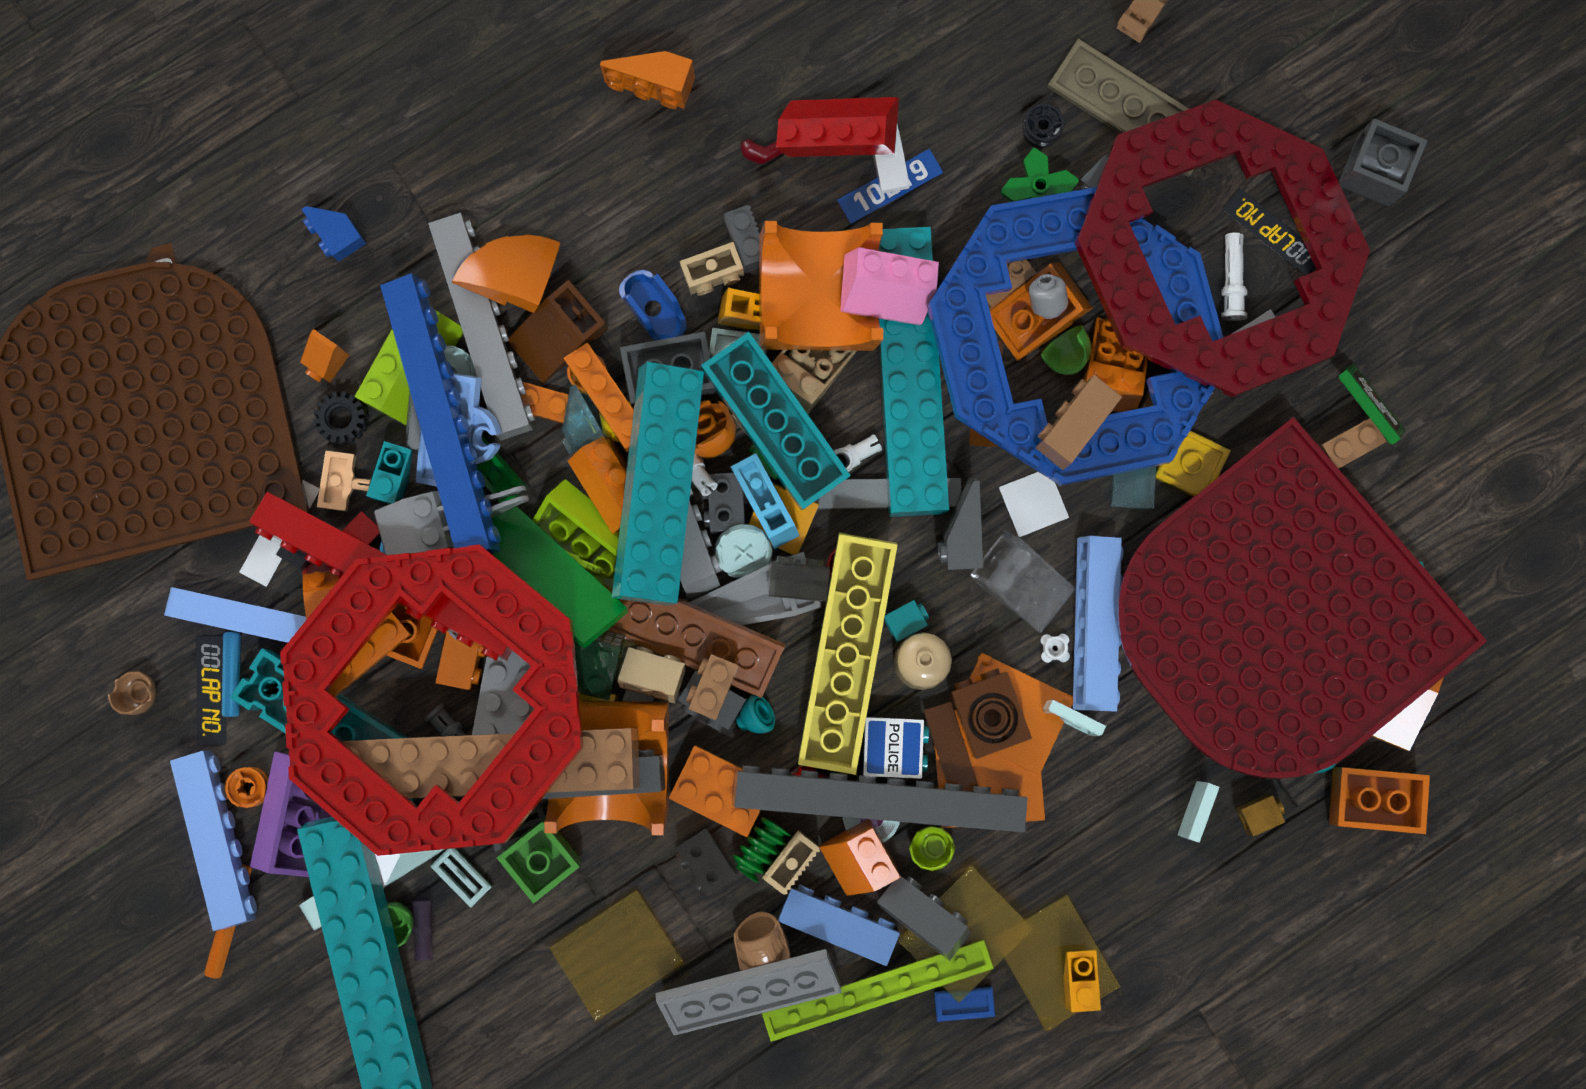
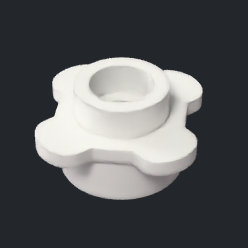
M1045 634L1040 640L1043 644L1041 658L1044 662L1049 663L1052 660L1066 662L1069 659L1070 654L1067 652L1069 638L1067 635L1060 634L1059 636L1051 637L1049 634ZM1054 645L1058 647L1057 651L1052 649Z

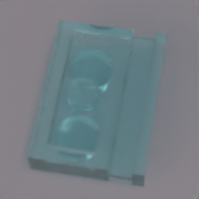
M1156 466L1113 475L1111 507L1153 510Z

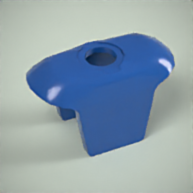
M642 269L629 274L619 286V293L622 299L654 341L683 335L686 330V319L681 311L678 300L658 273L653 275L650 271ZM650 301H657L662 308L660 314L655 317H651L645 312V306Z

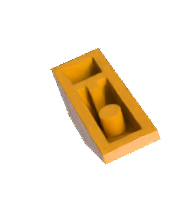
M728 288L721 298L718 324L742 329L760 330L759 294Z

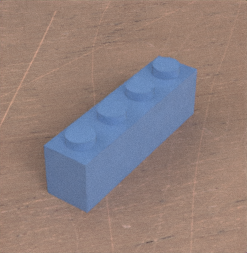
M801 884L797 888L791 886L778 922L887 966L900 934L899 930L894 929L895 923L881 917L878 922L867 917L869 914L867 911L854 906L851 910L840 906L842 901L828 895L821 899L814 896L815 890Z

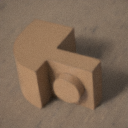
M1134 0L1118 21L1117 29L1140 43L1168 0Z

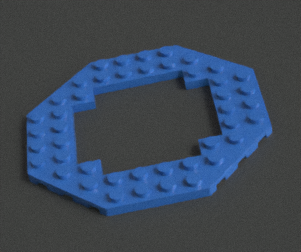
M1097 187L991 205L927 305L955 418L1059 486L1170 463L1176 456L1182 441L1187 437L1197 420L1203 405L1206 404L1215 387L1209 384L1205 386L1185 377L1184 373L1171 368L1172 373L1150 377L1146 380L1153 406L1108 415L1072 464L1064 470L1035 448L1041 441L1037 436L1048 424L1041 399L1013 403L986 295L1008 292L1012 289L1006 263L1076 251L1077 248L1074 243L1081 230L1085 214ZM1143 218L1131 222L1130 226L1175 325L1201 316L1212 342L1223 338L1201 254L1192 247L1188 249L1176 241L1175 236L1158 225L1153 226Z

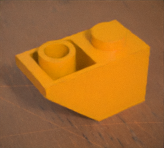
M1096 950L1066 952L1063 977L1066 1009L1070 1012L1101 1010Z

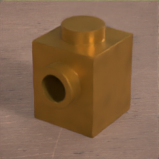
M1263 795L1235 808L1244 830L1249 836L1254 837L1285 823L1282 816L1285 814L1284 807L1278 798L1274 799L1273 795Z

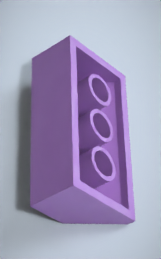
M274 752L250 867L271 874L309 877L297 829L307 822L328 818L331 815L289 779V754Z

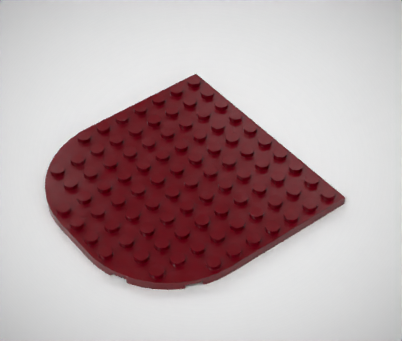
M1294 417L1179 508L1146 537L1137 548L1126 568L1117 603V621L1122 648L1131 669L1145 690L1180 732L1205 756L1233 771L1261 778L1281 779L1299 777L1326 769L1341 761L1487 642L1477 628Z

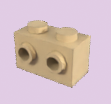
M734 242L680 261L681 269L691 295L695 293L698 296L708 294L714 290V286L724 283V286H729L739 282L740 277L744 276L743 266Z
M629 647L618 677L619 687L675 704L685 674V663H681L679 658L672 655H664V657L654 655L652 650L645 647H637L636 649Z

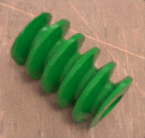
M765 817L760 819L765 826L764 829L754 827L758 837H747L751 846L741 845L739 847L744 854L743 857L735 854L732 856L737 863L735 867L756 883H759L760 880L755 873L765 875L767 872L763 863L768 865L774 863L769 854L780 855L781 852L777 844L785 847L788 844L784 835L793 837L776 822Z

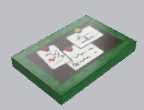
M1353 363L1339 375V379L1386 440L1393 445L1402 438L1406 430L1356 365Z

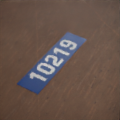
M928 149L905 162L909 189L882 194L877 177L838 199L837 201L851 224L942 174L943 171L931 150Z

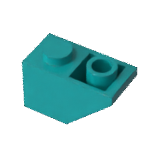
M384 441L366 495L367 497L389 505L404 498L410 477L411 449Z

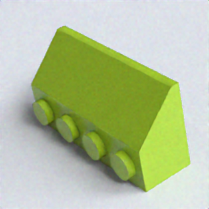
M435 310L438 317V323H436L438 333L443 337L445 345L456 347L463 335L461 326ZM392 329L355 397L364 404L406 425L409 386Z
M565 479L546 496L532 521L565 551L584 558V561L603 568L601 574L588 572L612 593L619 531L612 534L592 500Z

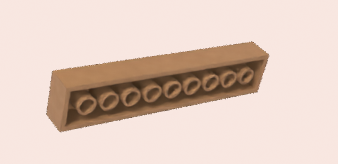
M638 728L582 730L583 749L547 793L640 788ZM515 733L342 742L407 798H425L435 785H440L453 797L466 795Z

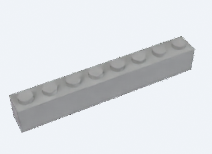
M458 213L428 223L476 375L481 377V390L487 409L496 417L501 427L502 434L496 436L501 441L533 430L531 421H534L535 417L530 404L525 405L522 395L526 394V389L522 378L516 379L514 368L518 367L513 351L508 352L505 342L509 341L508 333L504 324L499 326L497 316L501 315L498 303L451 283L462 263L469 255L480 249L479 246L474 247L471 239L476 236L471 221H465L462 214Z

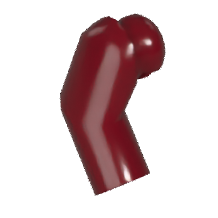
M745 140L740 146L742 155L747 160L757 164H765L783 154L776 147L777 141L763 147L752 140Z

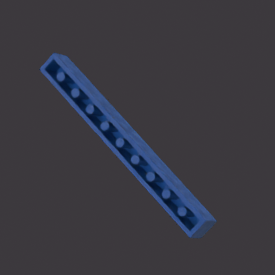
M411 273L382 284L380 287L454 548L479 544L491 554L501 551L499 547L501 537L496 526H493L491 519L493 514L492 505L485 498L483 491L485 481L482 473L477 470L475 463L477 453L473 444L469 442L467 435L469 425L466 418L461 414L459 407L461 397L458 390L453 386L451 379L454 376L453 369L450 363L446 361L443 351L446 349L445 341L441 334L438 333L436 326L438 317L434 308L431 307L428 298L430 296V289L425 280Z

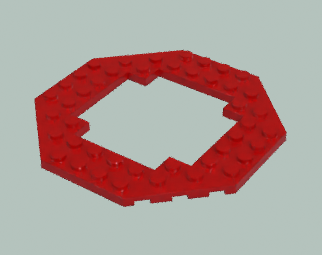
M479 544L461 548H444L418 553L385 555V557L355 559L280 652L281 664H283L284 682H282L283 701L287 714L285 731L290 766L288 767L289 779L377 856L507 843L583 749L572 620ZM445 594L531 666L512 690L530 704L534 711L460 802L440 785H435L417 807L331 733L350 708L328 691V689L402 598L422 615L426 616L440 597Z

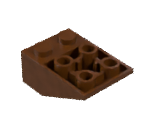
M568 280L540 304L536 311L509 337L507 342L544 384L567 365L564 357L587 342L591 345L608 330V327Z

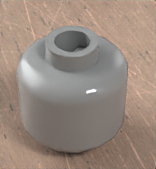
M1044 274L1034 280L1029 286L1031 308L1035 314L1051 319L1058 317L1067 308L1068 296L1063 279L1051 274Z

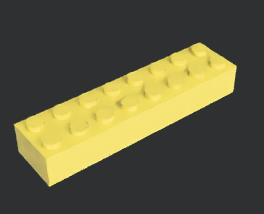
M839 533L798 765L856 775L897 551V543L845 533Z

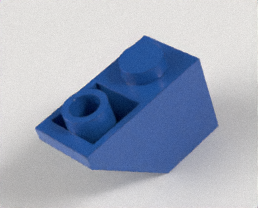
M308 206L301 209L307 217L303 220L304 224L312 235L317 232L322 240L318 245L327 257L332 255L339 262L367 244L346 214Z

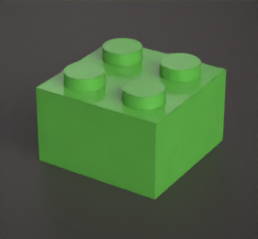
M546 816L503 849L497 857L533 904L577 870L582 863V859L559 831L557 833H544Z

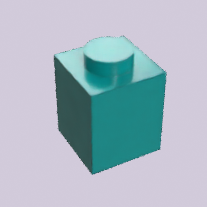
M913 600L885 615L884 622L897 643L928 626L925 620L929 619V616L922 603L917 605Z

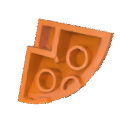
M534 235L506 236L493 240L468 256L457 270L451 283L504 306L509 302L534 313L540 304L560 242Z

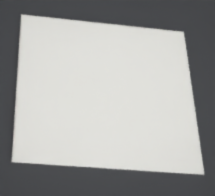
M1039 472L999 487L1019 537L1069 518L1055 482Z

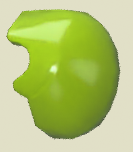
M929 826L915 834L909 845V851L913 862L920 868L935 871L944 868L950 863L955 853V844L952 836L941 827Z

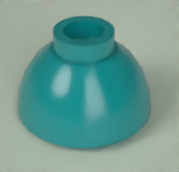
M753 694L744 702L736 721L741 730H749L753 733L761 734L773 730L775 715L771 705L765 698H760Z

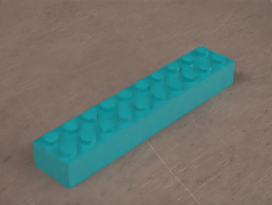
M931 227L883 229L879 251L933 261ZM927 312L922 325L878 318L880 327L883 328V341L878 345L889 517L946 514L949 510L940 363L929 312Z
M333 817L307 822L298 828L297 831L362 1089H433L375 853Z

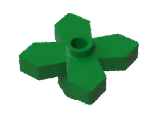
M1033 148L1023 161L1026 177L1010 178L1002 188L1000 195L1009 202L1072 192L1079 179L1067 170L1048 174V156L1037 148Z

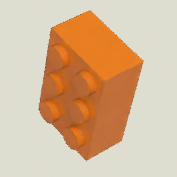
M695 745L669 799L745 837H748L760 812L758 809L735 808L732 806L735 770H743V768Z
M1334 767L1332 771L1329 825L1426 834L1430 775Z

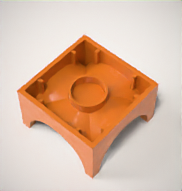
M777 221L764 222L759 235L760 348L762 350L874 351L883 341V328L880 327L878 318L840 312L845 254L858 247L879 251L880 240L883 235V223H870L865 227L846 231L810 232L784 228L778 225Z
M579 700L582 730L638 728L639 750L655 749V754H663L665 790L650 793L549 799L544 822V833H557L561 828L578 822L621 820L643 825L651 831L652 835H664L669 811V702Z

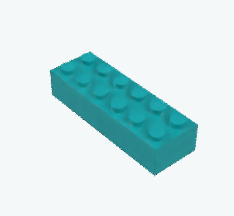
M750 332L701 365V370L704 371L705 376L800 510L805 509L851 476Z

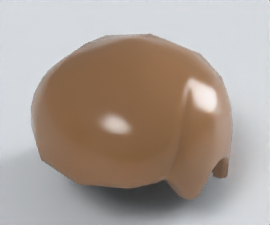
M139 671L127 672L114 681V690L108 694V700L113 710L123 715H139L146 712L152 706L157 689L153 679L145 673Z

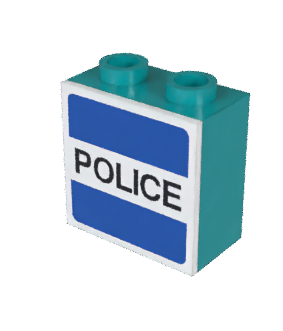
M866 717L862 775L922 778V772H927L928 756L923 755V743H928L929 726H924V720Z

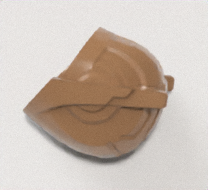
M757 912L750 915L741 922L733 934L739 968L742 971L791 958L785 932L778 920L769 913Z

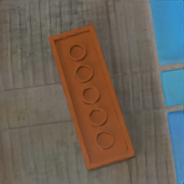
M678 598L677 604L669 606L618 599L627 607L628 613L606 630L607 632L615 633V635H624V639L663 656H675L681 660V663H685L686 666L699 670L703 658L709 660L711 654L737 664L739 668L732 685L762 698L784 650V643Z

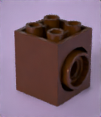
M999 668L980 674L982 680L972 683L971 679H967L953 684L955 690L949 692L971 754L975 759L1032 739L1008 672L1000 673ZM990 709L994 710L998 716L997 722L992 726H988L984 721V715Z

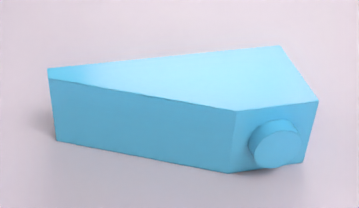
M755 453L731 466L774 549L800 536L757 454Z

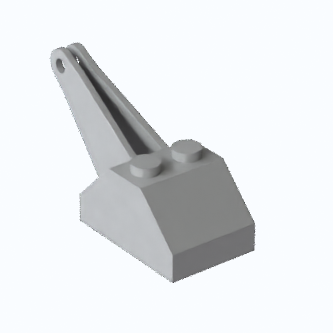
M518 486L499 493L486 495L485 498L492 502L515 496L527 490L526 486ZM438 491L405 498L374 511L386 555L454 548ZM528 495L513 498L492 506L493 514L491 518L529 501Z

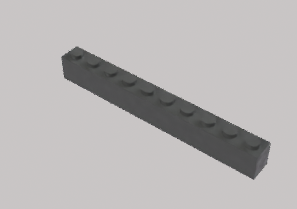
M743 765V770H735L732 806L735 808L1025 833L1028 797L1019 795V790L1002 788V793H991V787L973 786V791L962 790L963 785L945 783V788H934V782L916 781V786L905 785L904 779L888 778L887 783L876 782L877 777L859 776V781L847 780V774L830 773V778L818 777L819 772L801 770V776L789 775L790 769L772 768V773L760 772L761 767Z

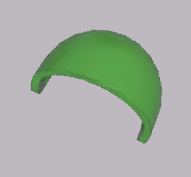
M1083 325L1069 329L1044 348L1041 356L1048 367L1060 374L1068 375L1077 373L1086 366L1091 356V341Z

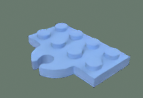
M454 373L451 379L454 388L458 390L461 397L459 407L461 414L466 418L469 425L467 435L469 442L473 444L477 453L475 463H484L494 457L501 445L498 443L486 445L481 438L482 432L486 430L490 435L502 434L501 427L496 417L489 410L479 406L481 377ZM421 432L416 482L437 486Z

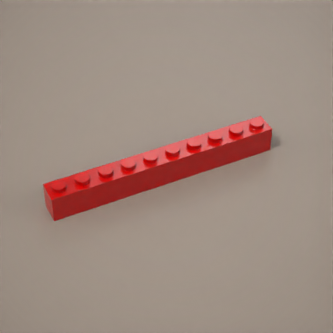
M266 492L249 521L257 528L255 533L269 541H271L272 537L282 541L279 546L293 554L297 550L306 554L305 560L317 567H320L322 563L331 567L329 572L338 578L342 577L355 559L385 557L386 555L269 492ZM445 594L440 597L426 616L422 615L403 598L399 602L400 605L407 608L405 610L406 614L419 621L422 617L431 620V627L444 634L448 630L457 634L456 640L470 648L473 643L483 648L481 653L494 661H497L498 657L507 661L512 653L508 646Z

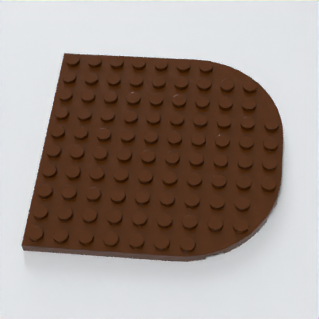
M148 262L65 282L48 290L47 294L35 303L27 305L6 330L0 341V457L26 579L28 581L255 527L249 521L266 492L310 513L269 334L260 316L248 300L220 277L195 266L173 264L171 262Z

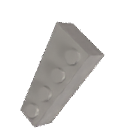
M689 500L680 580L691 602L721 587L716 575L721 570L716 556H709L707 547L712 545L706 529L700 531L698 522L702 520L698 506L697 504L691 506Z

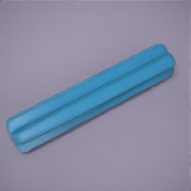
M225 632L223 634L222 716L237 717L239 715V704L230 698L240 683L241 635L238 632Z

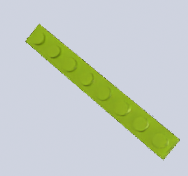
M983 939L960 947L950 961L941 954L841 986L842 992L839 994L764 1012L762 1015L770 1041L772 1042L994 969Z

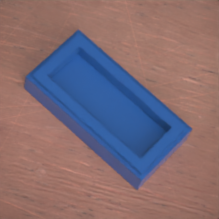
M992 986L934 991L937 1022L995 1017Z

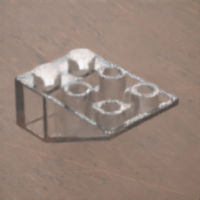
M1006 531L1003 532L984 556L983 568H975L970 574V577L989 594L1039 633H1042L1076 589L1021 538Z

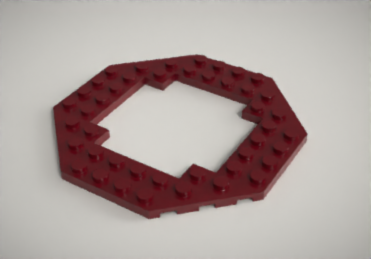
M1218 100L1118 134L1113 141L1111 152L1098 180V186L1090 201L1084 217L1085 220L1074 243L1121 348L1149 357L1148 360L1167 369L1173 368L1184 373L1185 377L1205 386L1209 384L1222 390L1221 393L1230 397L1330 359L1335 355L1370 253V248L1324 150ZM1236 155L1246 179L1269 171L1272 172L1317 271L1299 277L1294 281L1305 306L1212 342L1201 316L1175 325L1130 223L1147 217L1153 212L1144 193V187Z

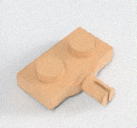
M325 451L317 502L318 508L348 512L349 499L353 489L368 491L369 486L365 485H370L371 480L355 478L356 455Z

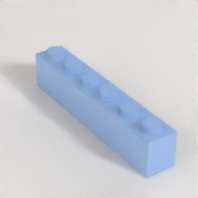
M1101 536L1077 538L1073 710L1117 711V705L1120 701L1118 676L1121 671V664L1118 660L1121 640L1117 621V603L1123 579L1121 575V561L1124 551L1121 546V538Z
M200 751L171 760L170 763L213 931L223 930L256 920L257 905L254 897L250 896L247 884L250 883L248 871L245 867L242 868L240 858L242 856V846L239 840L235 839L233 831L235 819L232 812L228 811L226 804L228 798L225 785L221 783L219 776L221 765L218 757L212 751Z

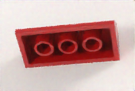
M880 97L790 101L778 119L776 147L788 157L895 154L899 98Z

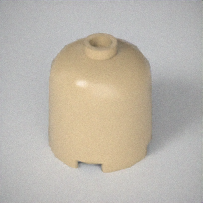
M918 633L910 635L901 641L895 650L893 662L895 673L902 683L913 689L926 690L934 688L944 681L950 672L952 658L950 649L942 639L933 634Z

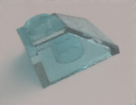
M576 384L570 387L562 428L566 438L561 441L569 455L576 453L582 446L605 437Z

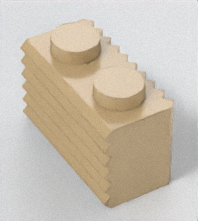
M797 830L765 875H763V879L783 895L788 894V890H791V885H795V880H798V876L802 875V871H805V866H809V862L813 861L812 857L816 856V852H820L819 845Z

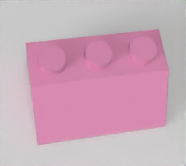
M858 247L845 254L840 312L922 325L928 312L927 305L937 291L939 262Z

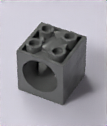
M1374 118L1358 134L1340 177V186L1390 207L1407 192L1428 140Z

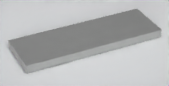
M824 949L656 993V1002L673 1035H679L839 994L842 992L828 952Z

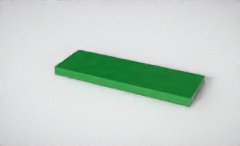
M517 506L491 518L493 526H496L501 537V542L499 543L501 551L493 555L572 620L574 640L584 649L628 613L627 607L620 600L612 598V593Z

